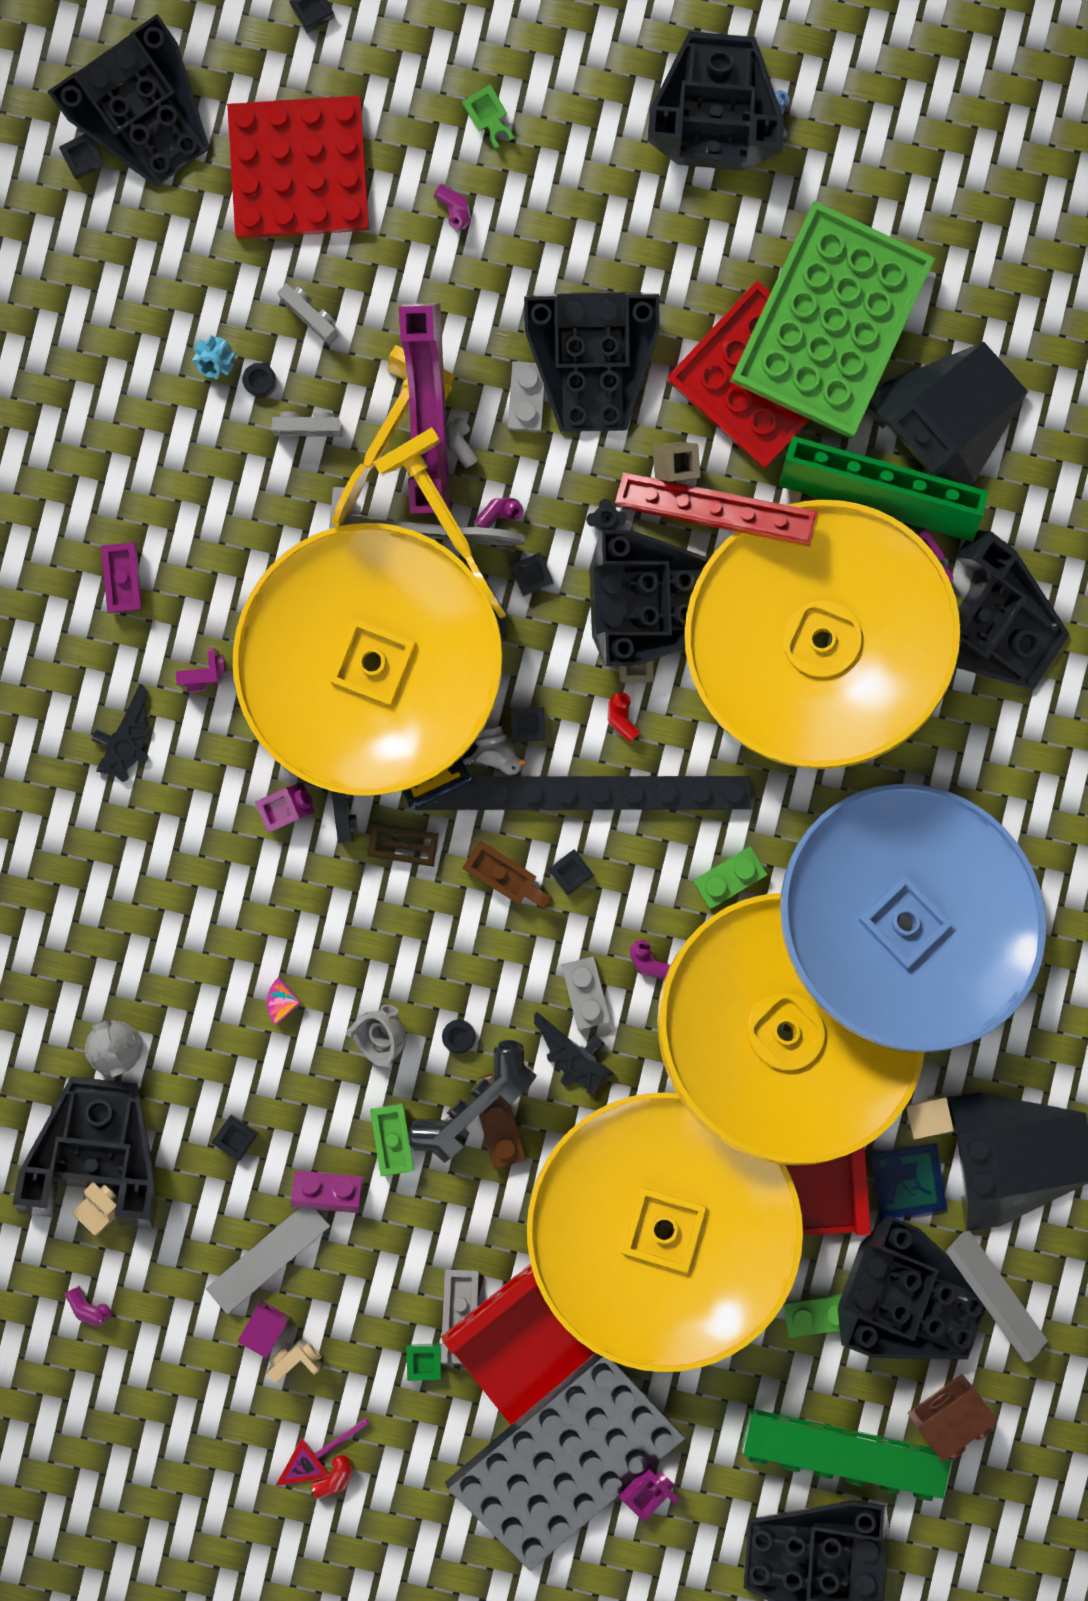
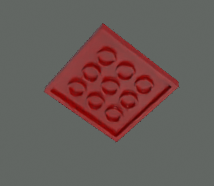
M360 95L227 104L236 239L369 231Z
M756 280L667 376L666 381L765 470L791 442L792 436H796L810 419L730 382L771 294L765 286Z

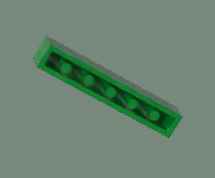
M792 436L778 487L824 500H839L861 504L881 511L898 521L973 542L982 520L989 493L986 490Z
M750 1407L740 1446L743 1455L747 1456V1460L756 1464L766 1465L767 1461L781 1463L780 1467L788 1471L800 1472L801 1468L814 1471V1475L821 1478L833 1479L834 1475L847 1478L846 1481L848 1483L863 1487L867 1485V1482L880 1485L881 1490L894 1494H899L900 1490L913 1492L914 1497L926 1501H933V1497L944 1499L952 1461L946 1459L942 1462L932 1447Z

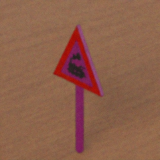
M362 1420L315 1454L301 1437L275 1486L329 1478L330 1473L319 1458L367 1426L369 1420Z

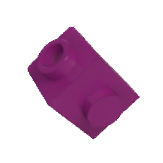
M215 648L208 649L209 669L175 671L176 684L180 687H186V692L188 693L206 691V685L221 684V676L226 675L224 655L219 656V651Z
M649 1468L640 1473L618 1496L643 1522L652 1515L667 1497L674 1504L680 1500L671 1491L675 1484L661 1471L655 1475Z

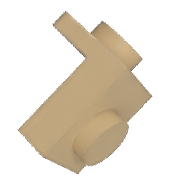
M93 1182L83 1191L86 1199L73 1210V1215L94 1236H97L115 1218V1202L118 1198L106 1185L99 1188Z
M299 1339L289 1350L283 1346L269 1359L272 1365L266 1374L276 1384L299 1361H302L315 1375L321 1369L322 1363L319 1360L322 1357L312 1344L307 1343L305 1345Z

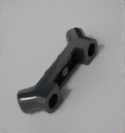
M515 1040L499 1042L494 1047V1075L488 1081L485 1078L479 1080L470 1091L472 1095L465 1102L462 1099L455 1102L448 1110L447 1114L449 1116L445 1120L417 1118L412 1122L409 1130L410 1147L414 1151H431L443 1163H446L464 1147L469 1136V1132L465 1129L467 1125L500 1095L511 1105L529 1088L537 1077L524 1063V1046Z

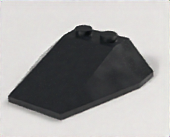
M689 31L650 108L647 141L677 165L745 171L782 153L784 119L756 38L752 36Z
M982 1092L947 1097L953 1130L957 1135L965 1193V1196L961 1197L966 1231L1000 1227L1088 1184V1124L1085 1112Z

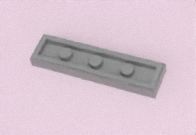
M298 1208L208 1285L206 1290L224 1312L229 1314L327 1230L331 1224L317 1209Z
M968 1230L960 1234L946 1250V1253L1023 1361L1033 1360L1048 1340L971 1232Z

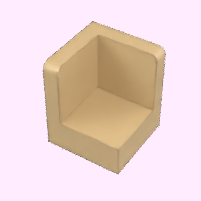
M943 1095L928 1097V1101L907 1105L906 1110L910 1124L908 1133L912 1139L954 1131L947 1098Z

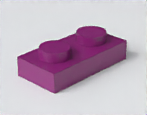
M131 542L102 545L101 552L107 612L111 614L143 610L137 544Z
M295 1171L291 1207L358 1213L362 1177Z

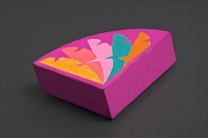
M280 977L274 981L267 996L268 1014L275 1025L301 1003Z

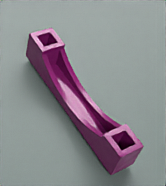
M440 303L405 304L398 308L400 342L403 345L408 380L410 440L431 427L441 440L439 444L421 456L428 466L426 469L428 475L449 508L450 490ZM409 476V513H435L415 478H410Z

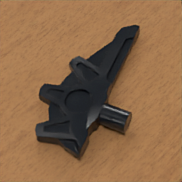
M139 684L117 731L110 735L96 729L91 741L106 747L105 757L101 759L96 772L113 774L122 782L130 778L126 770L133 766L136 761L146 763L149 757L148 754L142 751L144 737L151 734L150 726L145 725L147 691L143 684Z
M539 1012L534 1014V1024L541 1031L550 1051L547 1054V1060L549 1062L556 1061L564 1072L560 1080L561 1083L568 1086L575 1081L587 1085V1093L595 1095L600 1083L614 1074L605 1064H601L595 1056L605 1042L597 1035H594L585 1047L583 1045L580 1046L545 1019Z

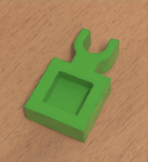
M491 84L461 102L478 133L488 128L490 141L495 150L500 148L495 139L497 133L504 132L509 141L515 138L511 130L500 122V119L507 116V112Z

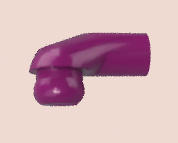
M441 183L435 191L433 198L448 206L449 225L455 230H463L469 225L471 219L468 200Z
M494 498L473 522L480 528H490L497 519H519L524 509L522 504L515 498Z
M637 940L630 948V958L639 974L665 980L671 965L655 961L650 950V944L647 941Z
M80 1286L64 1293L75 1317L79 1321L97 1327L104 1325V1321H108L111 1318L112 1312L109 1306L105 1303L98 1306L89 1304Z

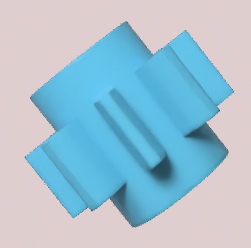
M210 335L207 342L200 339L194 348L196 354L192 362L196 363L198 371L206 377L218 379L221 372L228 375L234 366L232 360L236 353L232 351L230 344L222 338Z

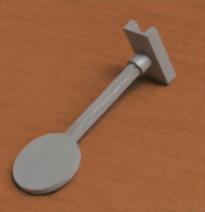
M333 487L329 529L335 528L331 521L344 490L341 487ZM351 512L341 525L381 523L413 530L431 539H450L442 525L365 519L364 515H352ZM480 527L460 528L466 540L471 542L506 546L523 545L525 543L526 536L513 531Z

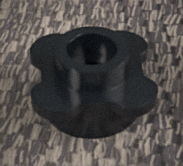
M603 499L599 502L598 509L594 513L587 515L586 521L590 527H595L599 532L601 530H616L619 525L626 523L627 517L624 512H619L613 507L611 500ZM608 516L610 520L609 522H604L603 518Z

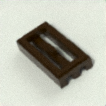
M373 823L367 856L434 867L439 834ZM378 831L431 839V843L428 846L378 838ZM376 844L429 852L428 859L375 851Z

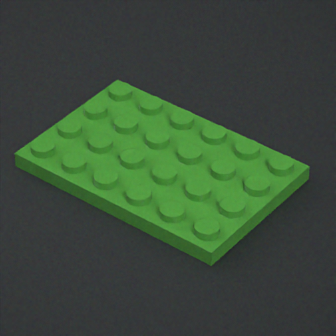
M813 201L730 382L852 439L935 257Z

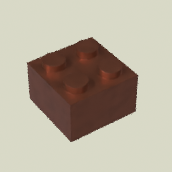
M963 1374L956 1377L908 1412L919 1431L942 1462L946 1459L953 1460L959 1457L966 1450L965 1446L975 1438L981 1440L988 1436L994 1429L993 1425L998 1422Z

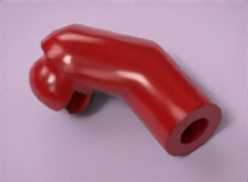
M620 692L613 695L608 702L607 721L613 729L630 743L641 731L628 720L629 706L631 705L629 695Z
M340 1455L332 1460L333 1470L329 1478L311 1484L316 1500L342 1492L347 1487L353 1474V1466L350 1464V1459L347 1456Z

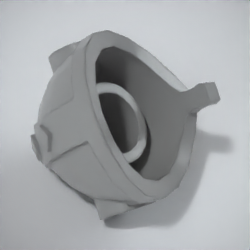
M383 1005L380 1011L366 1012L346 1032L347 1036H353L356 1045L363 1055L377 1066H386L391 1063L405 1047V1040L407 1039L405 1027L400 1017L397 1016L398 1009L392 1005Z
M106 1020L92 1026L93 1029L88 1035L85 1044V1057L90 1065L98 1072L111 1075V1077L129 1071L139 1060L142 1051L141 1037L136 1029L126 1022L117 1020Z

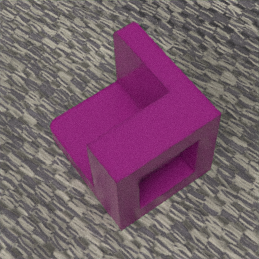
M261 1300L239 1337L238 1342L267 1359L290 1316Z

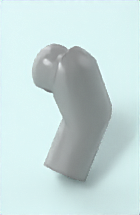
M459 417L453 423L449 422L447 425V437L450 449L466 469L478 460V457L462 437L470 431V427L463 418Z

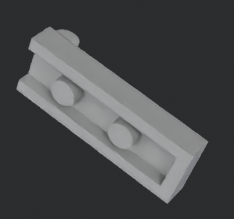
M445 1270L442 1335L477 1307L479 1271ZM442 1340L441 1363L462 1364L455 1354L449 1351Z

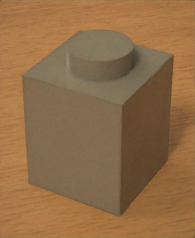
M683 441L653 445L656 479L676 481L700 478L699 448L697 443Z

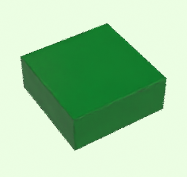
M441 1343L407 1344V1381L441 1380Z

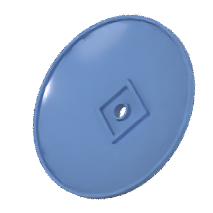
M892 784L863 790L843 799L822 814L805 832L789 860L784 875L780 902L781 928L790 961L798 978L810 996L833 1020L848 1031L880 1046L910 1052H936L953 1049L975 1041L999 1027L1016 1011L1031 990L1038 975L1046 941V918L1041 889L1036 875L1018 843L997 820L972 802L948 791L923 785ZM899 915H906L911 919L913 924L911 931H904L898 926L897 918Z

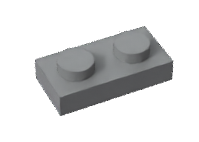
M286 283L277 292L280 300L328 345L338 337L334 328L336 321L323 309L318 313L310 305L312 299L300 287L297 286L294 290Z
M512 362L508 430L541 432L544 385L536 363Z
M281 412L280 417H272L271 430L275 436L342 437V423L339 417H334V414L330 412H315L314 417H300L298 412Z
M594 956L561 964L577 1029L581 1030L610 1022Z

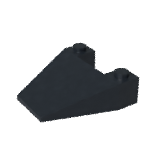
M977 530L973 542L966 540L955 558L979 575L958 607L960 641L955 668L1034 690L1070 633L1018 552L993 532Z
M71 1076L18 1172L12 1205L19 1214L53 1217L59 1184L88 1188L94 1182L99 1188L106 1185L110 1190L119 1191L115 1218L119 1225L153 1229L159 1194L138 1084Z

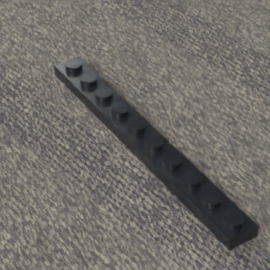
M466 776L461 781L415 801V810L751 809L750 776Z

